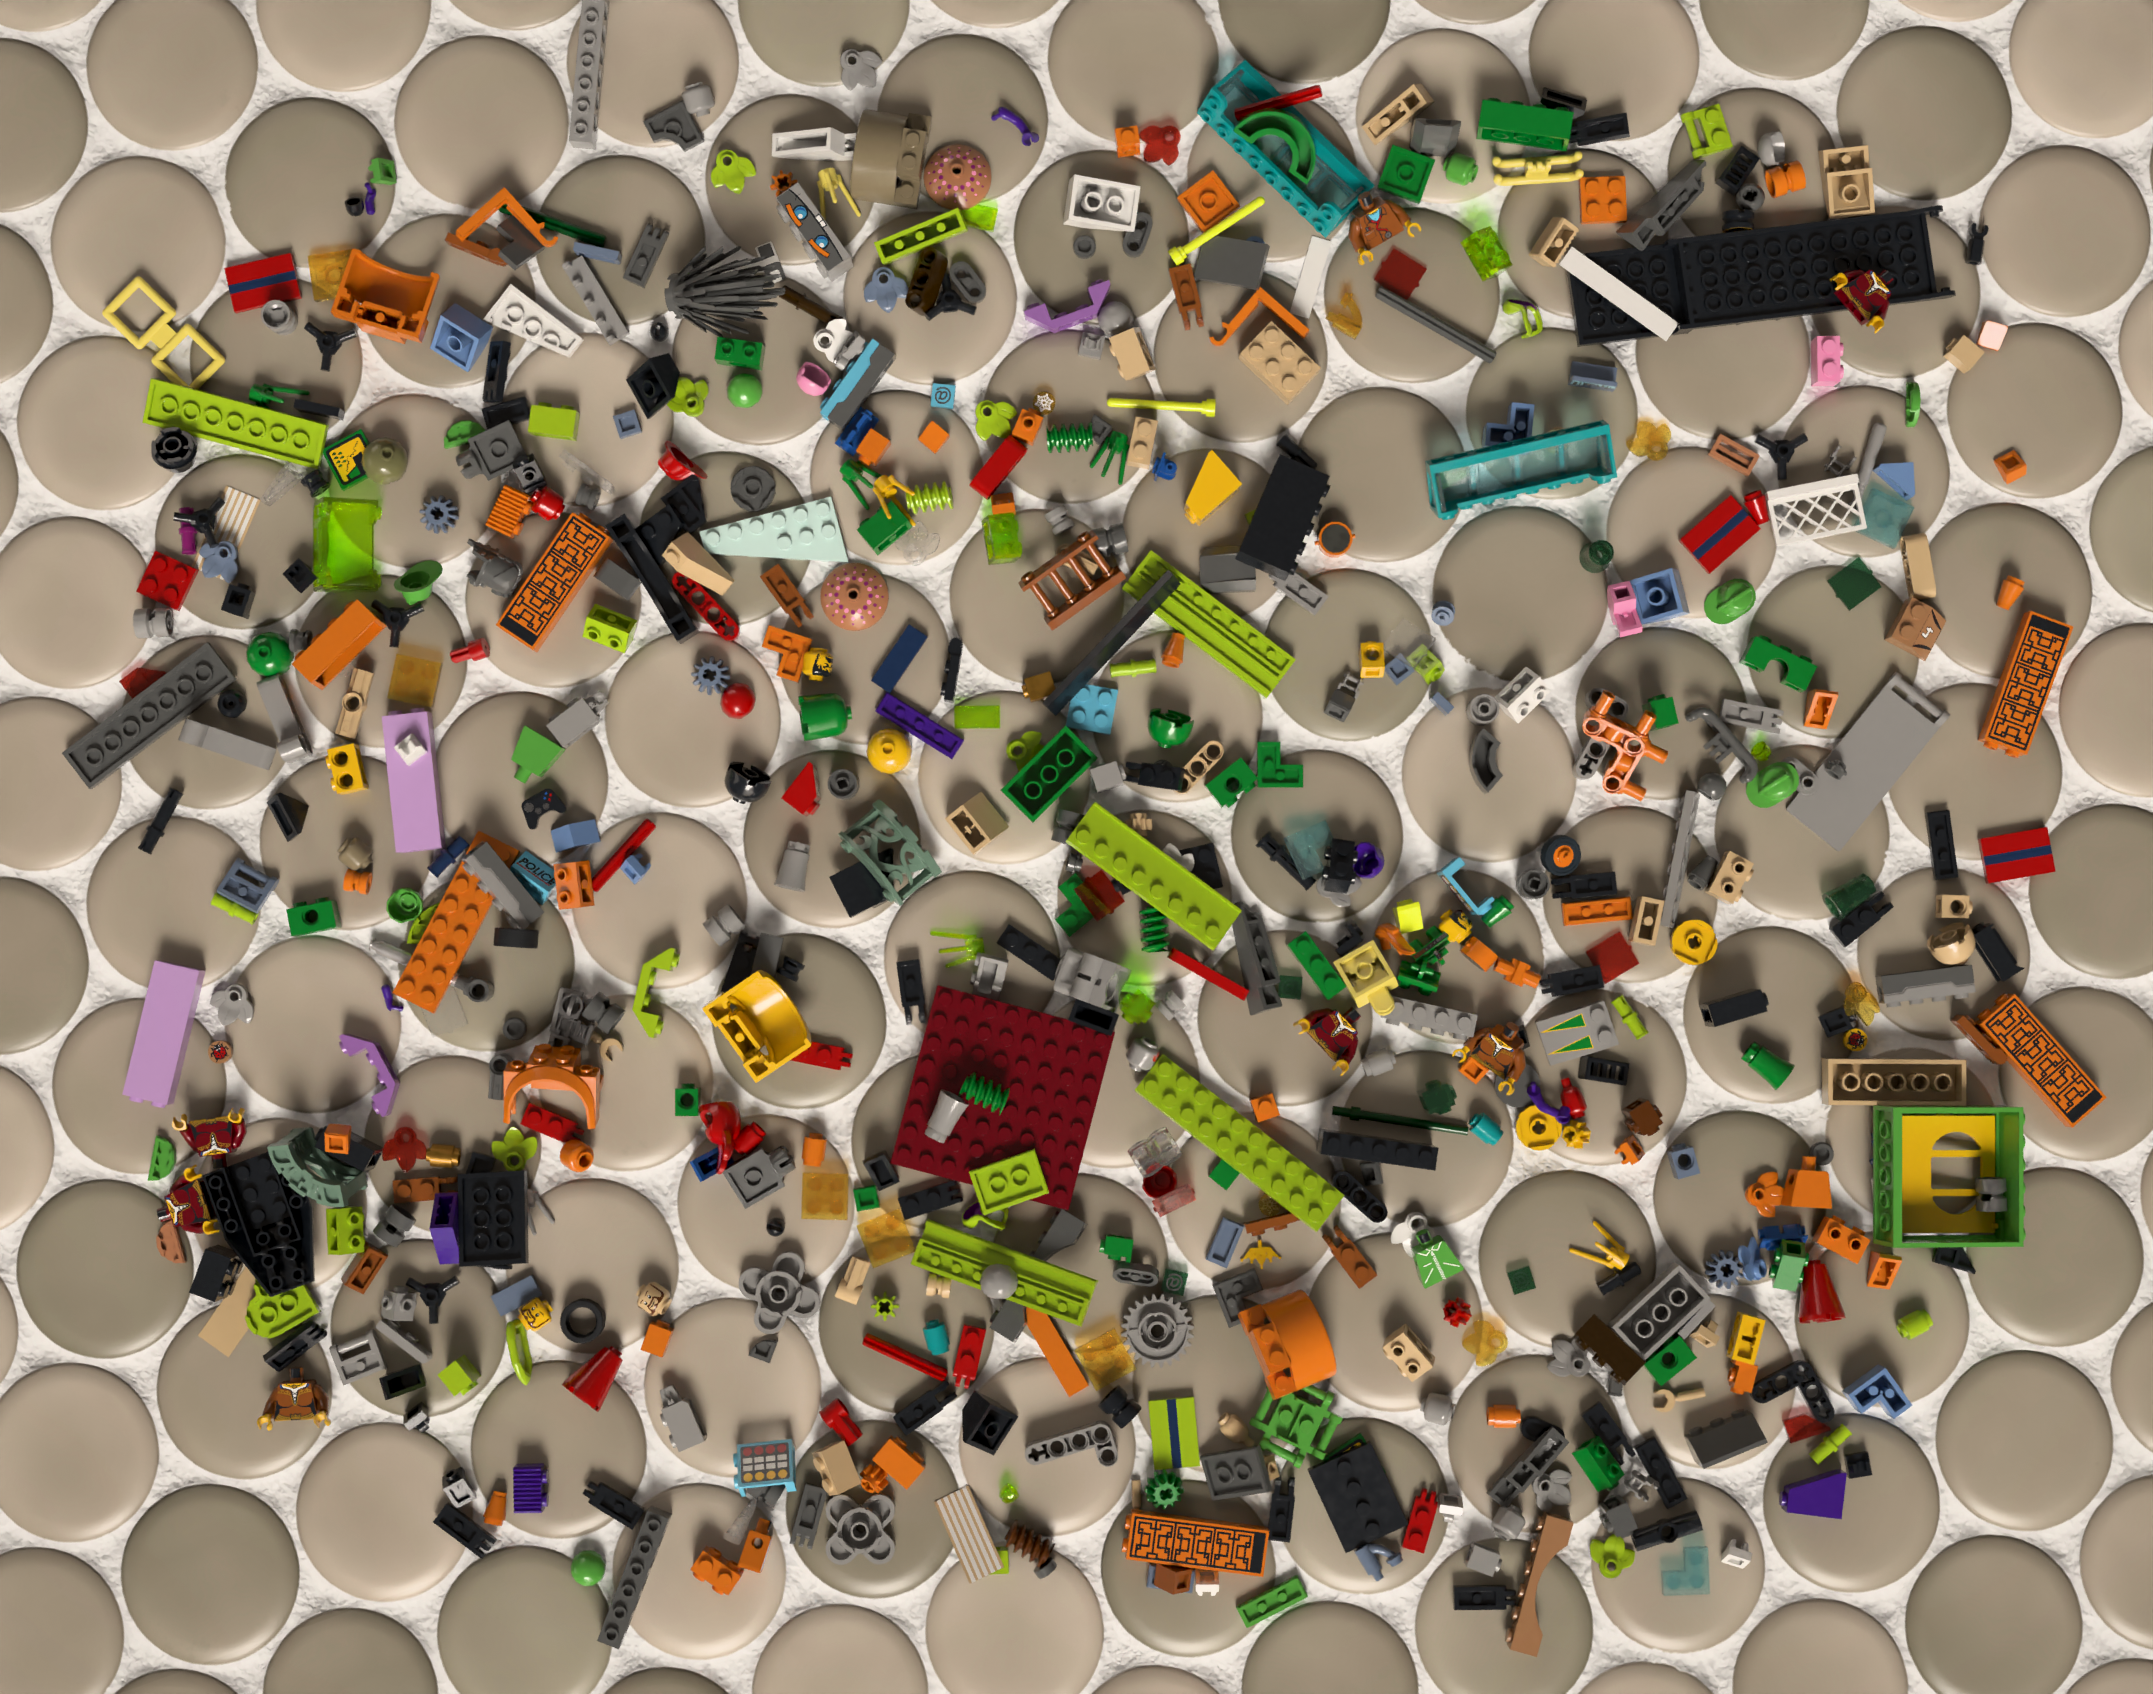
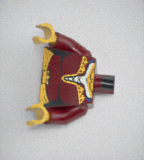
M1860 269L1838 273L1830 278V281L1833 280L1837 283L1835 288L1837 291L1834 294L1861 326L1867 323V327L1872 325L1875 328L1874 333L1876 334L1884 326V320L1889 308L1888 298L1891 296V291L1886 286L1893 281L1892 275L1887 270H1883L1879 275H1876L1873 270L1865 273Z
M1353 1007L1343 1015L1336 1009L1324 1008L1313 1010L1304 1018L1293 1023V1026L1301 1025L1302 1031L1299 1032L1300 1035L1307 1032L1326 1054L1336 1062L1332 1066L1333 1071L1337 1066L1342 1069L1340 1076H1343L1348 1071L1359 1041L1357 1037L1358 1032L1352 1025L1361 1017Z
M231 1108L228 1116L189 1121V1124H187V1115L182 1114V1122L177 1121L175 1117H173L172 1127L175 1130H179L184 1140L194 1152L198 1153L200 1157L211 1155L213 1169L227 1167L225 1153L236 1152L247 1133L243 1118L244 1108H240L238 1114L234 1112V1108Z
M197 1165L186 1168L184 1173L169 1188L170 1194L165 1196L167 1206L157 1209V1216L161 1222L172 1219L174 1226H181L184 1231L196 1234L205 1233L207 1235L218 1233L219 1230L214 1229V1222H218L204 1179L200 1178L202 1177L201 1173L198 1175L195 1173L194 1169Z

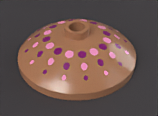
M965 145L946 146L935 152L925 166V189L930 198L939 206L949 210L956 208L966 210L976 206L986 197L991 186V169L986 158L976 149ZM955 169L961 170L959 174L953 173Z
M847 563L837 567L826 577L821 588L820 598L823 611L833 624L845 630L860 631L870 628L882 618L888 606L889 593L883 577L875 569L861 563ZM856 591L858 596L855 599H851L849 597L850 592Z

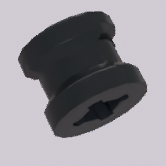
M319 469L312 471L301 480L302 485L311 491L310 496L312 498L324 493L331 485L323 479V473Z
M785 955L783 959L784 964L778 968L777 972L797 982L799 979L798 974L805 968V965ZM792 962V963L796 964L797 966L795 967V966H793V965H791V964H789V963Z

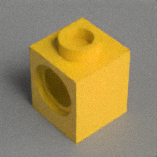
M1376 641L1360 643V678L1383 677L1385 669L1383 643H1377ZM1372 656V657H1375L1376 659H1375V660H1370V659H1368L1367 657Z

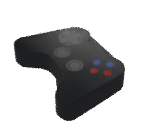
M544 789L523 801L521 806L527 825L532 830L537 829L539 819L544 814L550 811H557L559 813L567 811L566 805L551 789Z

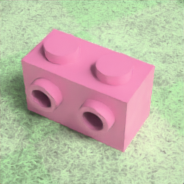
M1817 336L1811 341V386H1835L1843 378L1844 367L1840 365V356L1843 355L1844 347L1843 343H1840V336Z

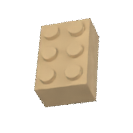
M1272 321L1239 355V360L1287 405L1312 381L1321 369Z

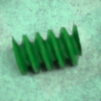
M1091 422L1088 423L1087 429L1084 428L1083 423H1079L1078 429L1075 428L1073 423L1070 424L1069 430L1066 429L1064 423L1061 424L1060 430H1057L1055 424H1052L1050 431L1047 428V449L1049 453H1052L1054 446H1056L1058 453H1061L1063 446H1065L1067 452H1070L1072 446L1075 447L1076 452H1079L1081 445H1083L1086 452H1088L1090 445L1093 446Z
M1153 906L1145 907V909L1139 911L1140 915L1146 916V918L1140 920V924L1146 925L1145 928L1140 930V933L1147 934L1146 937L1141 939V942L1148 945L1141 948V950L1147 953L1170 951L1164 949L1165 946L1170 945V942L1163 940L1164 937L1169 936V932L1162 931L1163 928L1169 926L1168 923L1162 922V919L1167 917Z
M976 1072L967 1076L958 1097L966 1093V1100L969 1101L974 1096V1104L976 1105L983 1100L984 1109L991 1104V1112L994 1113L1000 1108V1116L1009 1097L1010 1088L1007 1087L1001 1092L1000 1083L993 1088V1080L990 1079L984 1084L985 1077L981 1076L976 1080Z

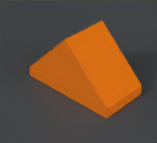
M1820 689L1808 691L1804 726L1827 729L1838 698V692Z
M1871 1251L1867 1286L1890 1290L1902 1263V1257L1890 1253Z

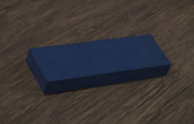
M909 624L871 681L888 693H891L928 637Z

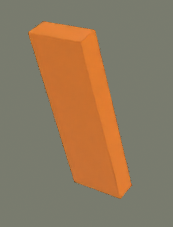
M1630 897L1561 903L1563 926L1633 919Z

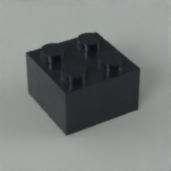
M220 1245L206 1248L189 1293L213 1302L227 1298L228 1295L231 1296L236 1286V1283L233 1282L236 1273L239 1274L244 1263L229 1248Z

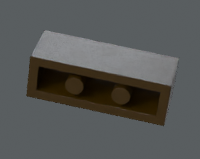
M1595 1314L1573 1336L1576 1339L1575 1344L1581 1350H1587L1593 1355L1592 1360L1599 1367L1602 1368L1604 1366L1610 1372L1609 1376L1617 1384L1621 1382L1625 1386L1646 1363Z

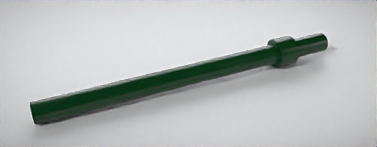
M1353 1106L1351 1108L1332 1107V1115L1349 1117V1120L1359 1121V1119L1468 1135V1126L1364 1111L1360 1107Z

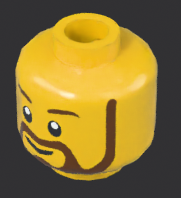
M534 1297L519 1308L520 1314L518 1318L527 1331L531 1329L536 1332L551 1322L550 1312L553 1309L546 1299L541 1301L538 1297Z

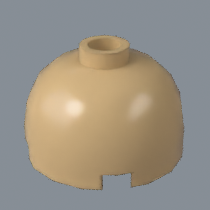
M1963 922L1944 926L1939 929L1942 932L1940 935L1934 937L1932 934L1927 940V947L1933 957L1941 963L1948 965H1962L1967 962L1975 949L1976 943L1970 925L1967 924L1965 926Z

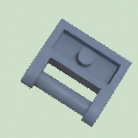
M237 858L216 891L218 894L258 914L271 892L277 887L279 879L274 876L269 877L246 865L244 860ZM242 872L265 884V887L261 889L237 876V874Z

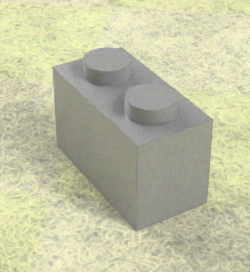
M1116 761L1090 769L1096 793L1122 786L1123 780L1126 779L1123 766H1118Z

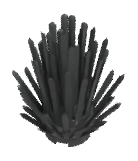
M705 246L679 273H673L668 276L667 280H670L669 288H665L664 291L665 301L669 312L673 311L676 319H686L704 332L707 329L713 334L723 337L722 333L708 326L711 325L731 334V331L728 328L749 334L746 329L723 322L706 314L744 322V318L768 320L765 316H759L763 315V312L754 310H758L759 307H776L778 305L777 302L759 300H769L785 294V288H771L775 284L774 282H769L782 277V275H755L757 272L773 269L776 265L765 267L758 265L722 273L762 261L766 258L765 256L754 259L746 258L740 261L735 260L721 267L703 272L741 249V246H738L723 254L722 246L707 257V253L703 254L706 251Z

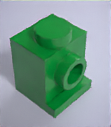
M1106 1234V1238L1101 1239L1099 1252L1107 1254L1108 1259L1121 1260V1257H1126V1262L1130 1263L1134 1239Z

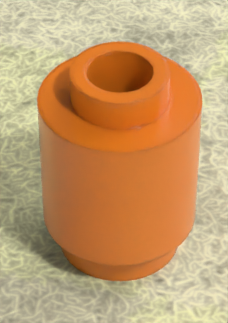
M810 1132L809 1136H804L801 1157L803 1165L821 1167V1163L825 1158L827 1139L823 1138V1134Z
M1493 1404L1492 1407H1487V1425H1493V1428H1516V1424L1521 1422L1520 1409H1516V1405Z

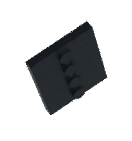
M527 1171L458 1174L459 1267L529 1263Z
M1370 1440L1307 1469L1345 1553L1408 1525Z

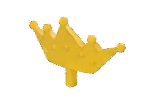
M1258 1240V1248H1250L1240 1261L1243 1262L1244 1259L1249 1258L1252 1264L1253 1260L1256 1259L1260 1264V1269H1263L1266 1258L1271 1263L1272 1257L1281 1259V1256H1278L1271 1247H1262V1240Z

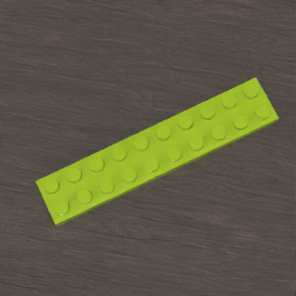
M1162 1054L1134 1090L1315 1232L1320 1229L1344 1197L1343 1193L1164 1054Z

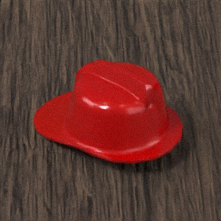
M670 441L665 442L667 449L658 460V465L668 477L674 480H684L694 474L702 479H707V474L691 461L680 448Z

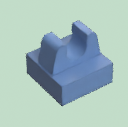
M642 854L631 855L620 867L634 885L642 880L651 867L650 863L642 866L638 862L643 857Z

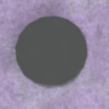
M758 466L740 469L731 481L730 489L734 502L740 508L749 512H758L767 508L776 495V485L773 477L765 469Z
M1526 1064L1518 1081L1513 1083L1514 1092L1511 1095H1506L1509 1091L1508 1084L1503 1087L1501 1092L1498 1090L1499 1084L1507 1081L1508 1078L1504 1080L1496 1075L1494 1080L1496 1095L1503 1103L1511 1107H1523L1533 1102L1527 1093V1088L1531 1086L1530 1083L1532 1081L1536 1082V1086L1540 1088L1538 1073L1528 1064Z

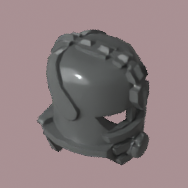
M469 539L467 543L473 547L472 553L484 561L481 570H471L466 577L469 578L470 584L473 586L480 585L483 588L488 586L492 588L491 592L498 596L509 597L513 595L515 588L518 586L517 583L520 581L521 575H523L521 564L511 558H507L503 554H499L498 548L494 549L490 545L486 546Z

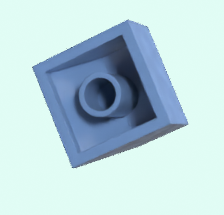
M454 303L441 314L430 349L466 372H469L488 344L493 327Z
M1669 568L1630 580L1636 596V611L1642 625L1690 614L1678 569Z

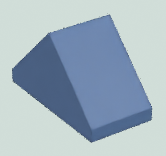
M1913 462L1884 463L1872 470L1906 501L1915 495Z
M595 819L567 824L551 830L556 853L601 842Z

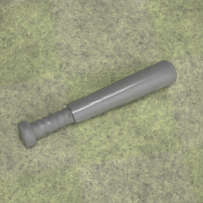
M1875 423L1873 425L1859 471L1858 487L1861 498L1866 485H1868L1887 427L1882 423ZM1853 495L1852 501L1848 503V505H1850V506H1851V504L1853 503V501L1855 500L1854 495Z

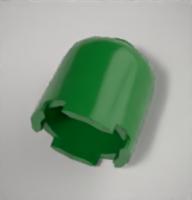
M828 693L798 696V705L801 708V714L799 715L804 741L839 736L846 731L848 720L852 719L851 706H846L844 699L840 695Z

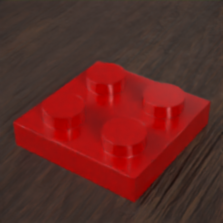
M155 551L136 592L180 611L199 570Z

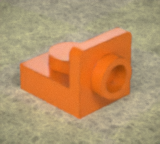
M1012 492L991 495L993 518L1016 515Z

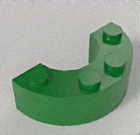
M1266 108L1246 115L1236 124L1233 131L1250 144L1265 135H1276L1284 139L1290 146L1293 154L1289 172L1306 185L1308 184L1315 168L1316 147L1310 130L1300 118L1282 109Z

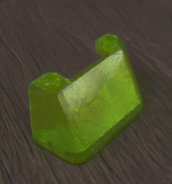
M322 497L315 501L313 507V573L318 578L313 582L314 592H376L381 587V575L377 574V570L374 569V525L377 520L381 519V507L378 506V500Z

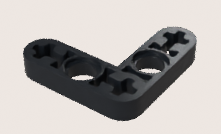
M1803 1360L1794 1361L1755 1382L1752 1393H1750L1754 1401L1764 1404L1797 1387L1816 1420L1821 1423H1827L1834 1417V1408L1813 1368ZM1798 1366L1806 1368L1804 1371L1806 1378L1810 1379L1812 1377L1813 1380L1805 1382L1801 1375H1796V1372L1799 1371ZM1780 1375L1785 1376L1787 1379V1384L1783 1388H1778L1775 1384L1776 1378ZM1770 1381V1385L1775 1390V1392L1772 1393V1390L1769 1389L1764 1392L1763 1398H1761L1760 1396H1756L1755 1394L1758 1393L1757 1388L1761 1387L1762 1389H1766L1770 1387L1767 1384V1382ZM1810 1385H1815L1818 1388V1394L1813 1398L1808 1397L1806 1394V1389ZM1819 1401L1822 1407L1828 1408L1826 1411L1827 1416L1818 1415L1820 1408L1817 1404L1812 1406V1403Z

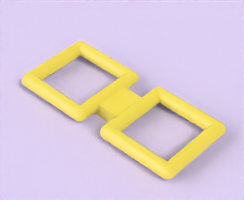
M140 276L135 277L102 311V315L137 349H143L150 341L160 348L152 357L151 362L172 383L199 389L225 363V357L192 325L185 324L178 332H175L167 324L176 315V310ZM138 288L165 312L140 338L114 314ZM187 335L214 359L189 386L163 361Z

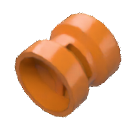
M348 868L344 877V891L352 892L357 890L360 894L368 895L372 885V873L365 871L358 873L357 870Z

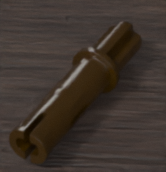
M786 285L782 287L785 288V294L779 295V297L796 306V310L801 309L826 324L834 319H843L842 316L806 297L805 293L802 295Z

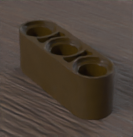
M928 246L921 251L905 299L907 307L921 316H924V313L934 307L948 266L947 257L932 246Z

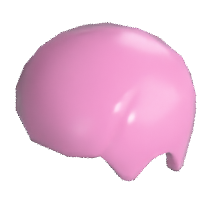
M805 362L796 375L797 384L800 389L812 396L824 394L831 383V378L821 367L811 362Z

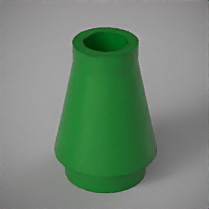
M1501 894L1498 898L1495 897V900L1491 903L1493 907L1484 914L1481 920L1491 928L1494 924L1511 914V910L1515 906Z

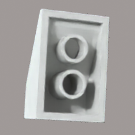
M1074 174L1069 179L1063 224L1088 229L1134 232L1141 186Z

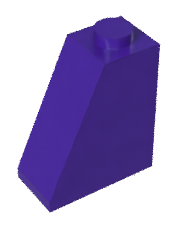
M458 1192L435 1193L429 1229L440 1265L459 1264Z
M1835 1469L1784 1485V1490L1779 1495L1781 1509L1787 1513L1842 1519L1847 1473L1841 1469Z

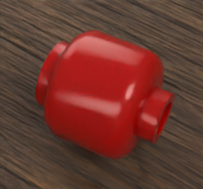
M544 487L541 490L536 489L530 497L532 501L531 510L547 521L551 519L556 520L565 508L563 504L564 498L550 487Z

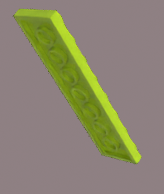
M151 378L142 422L164 429L179 427L194 437L314 469H320L329 424L157 378Z

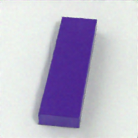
M888 692L875 710L881 716L950 759L954 758L964 742L962 738Z

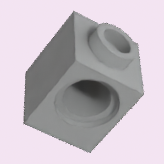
M1472 1541L1464 1564L1468 1568L1493 1577L1494 1572L1499 1571L1502 1559H1500L1501 1555L1498 1551Z

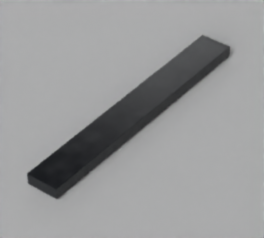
M1169 570L1166 571L1043 701V704L1050 712L1056 716L1177 589L1181 583Z

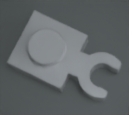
M856 330L842 347L841 353L833 361L835 366L841 370L846 367L850 358L853 359L855 355H859L865 347L864 342L866 340Z

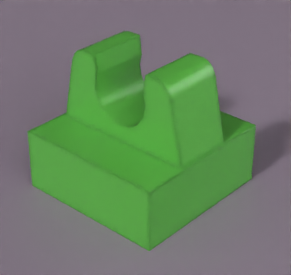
M382 158L371 160L372 164L368 167L369 171H373L374 178L370 179L371 183L386 185L397 183L394 161Z

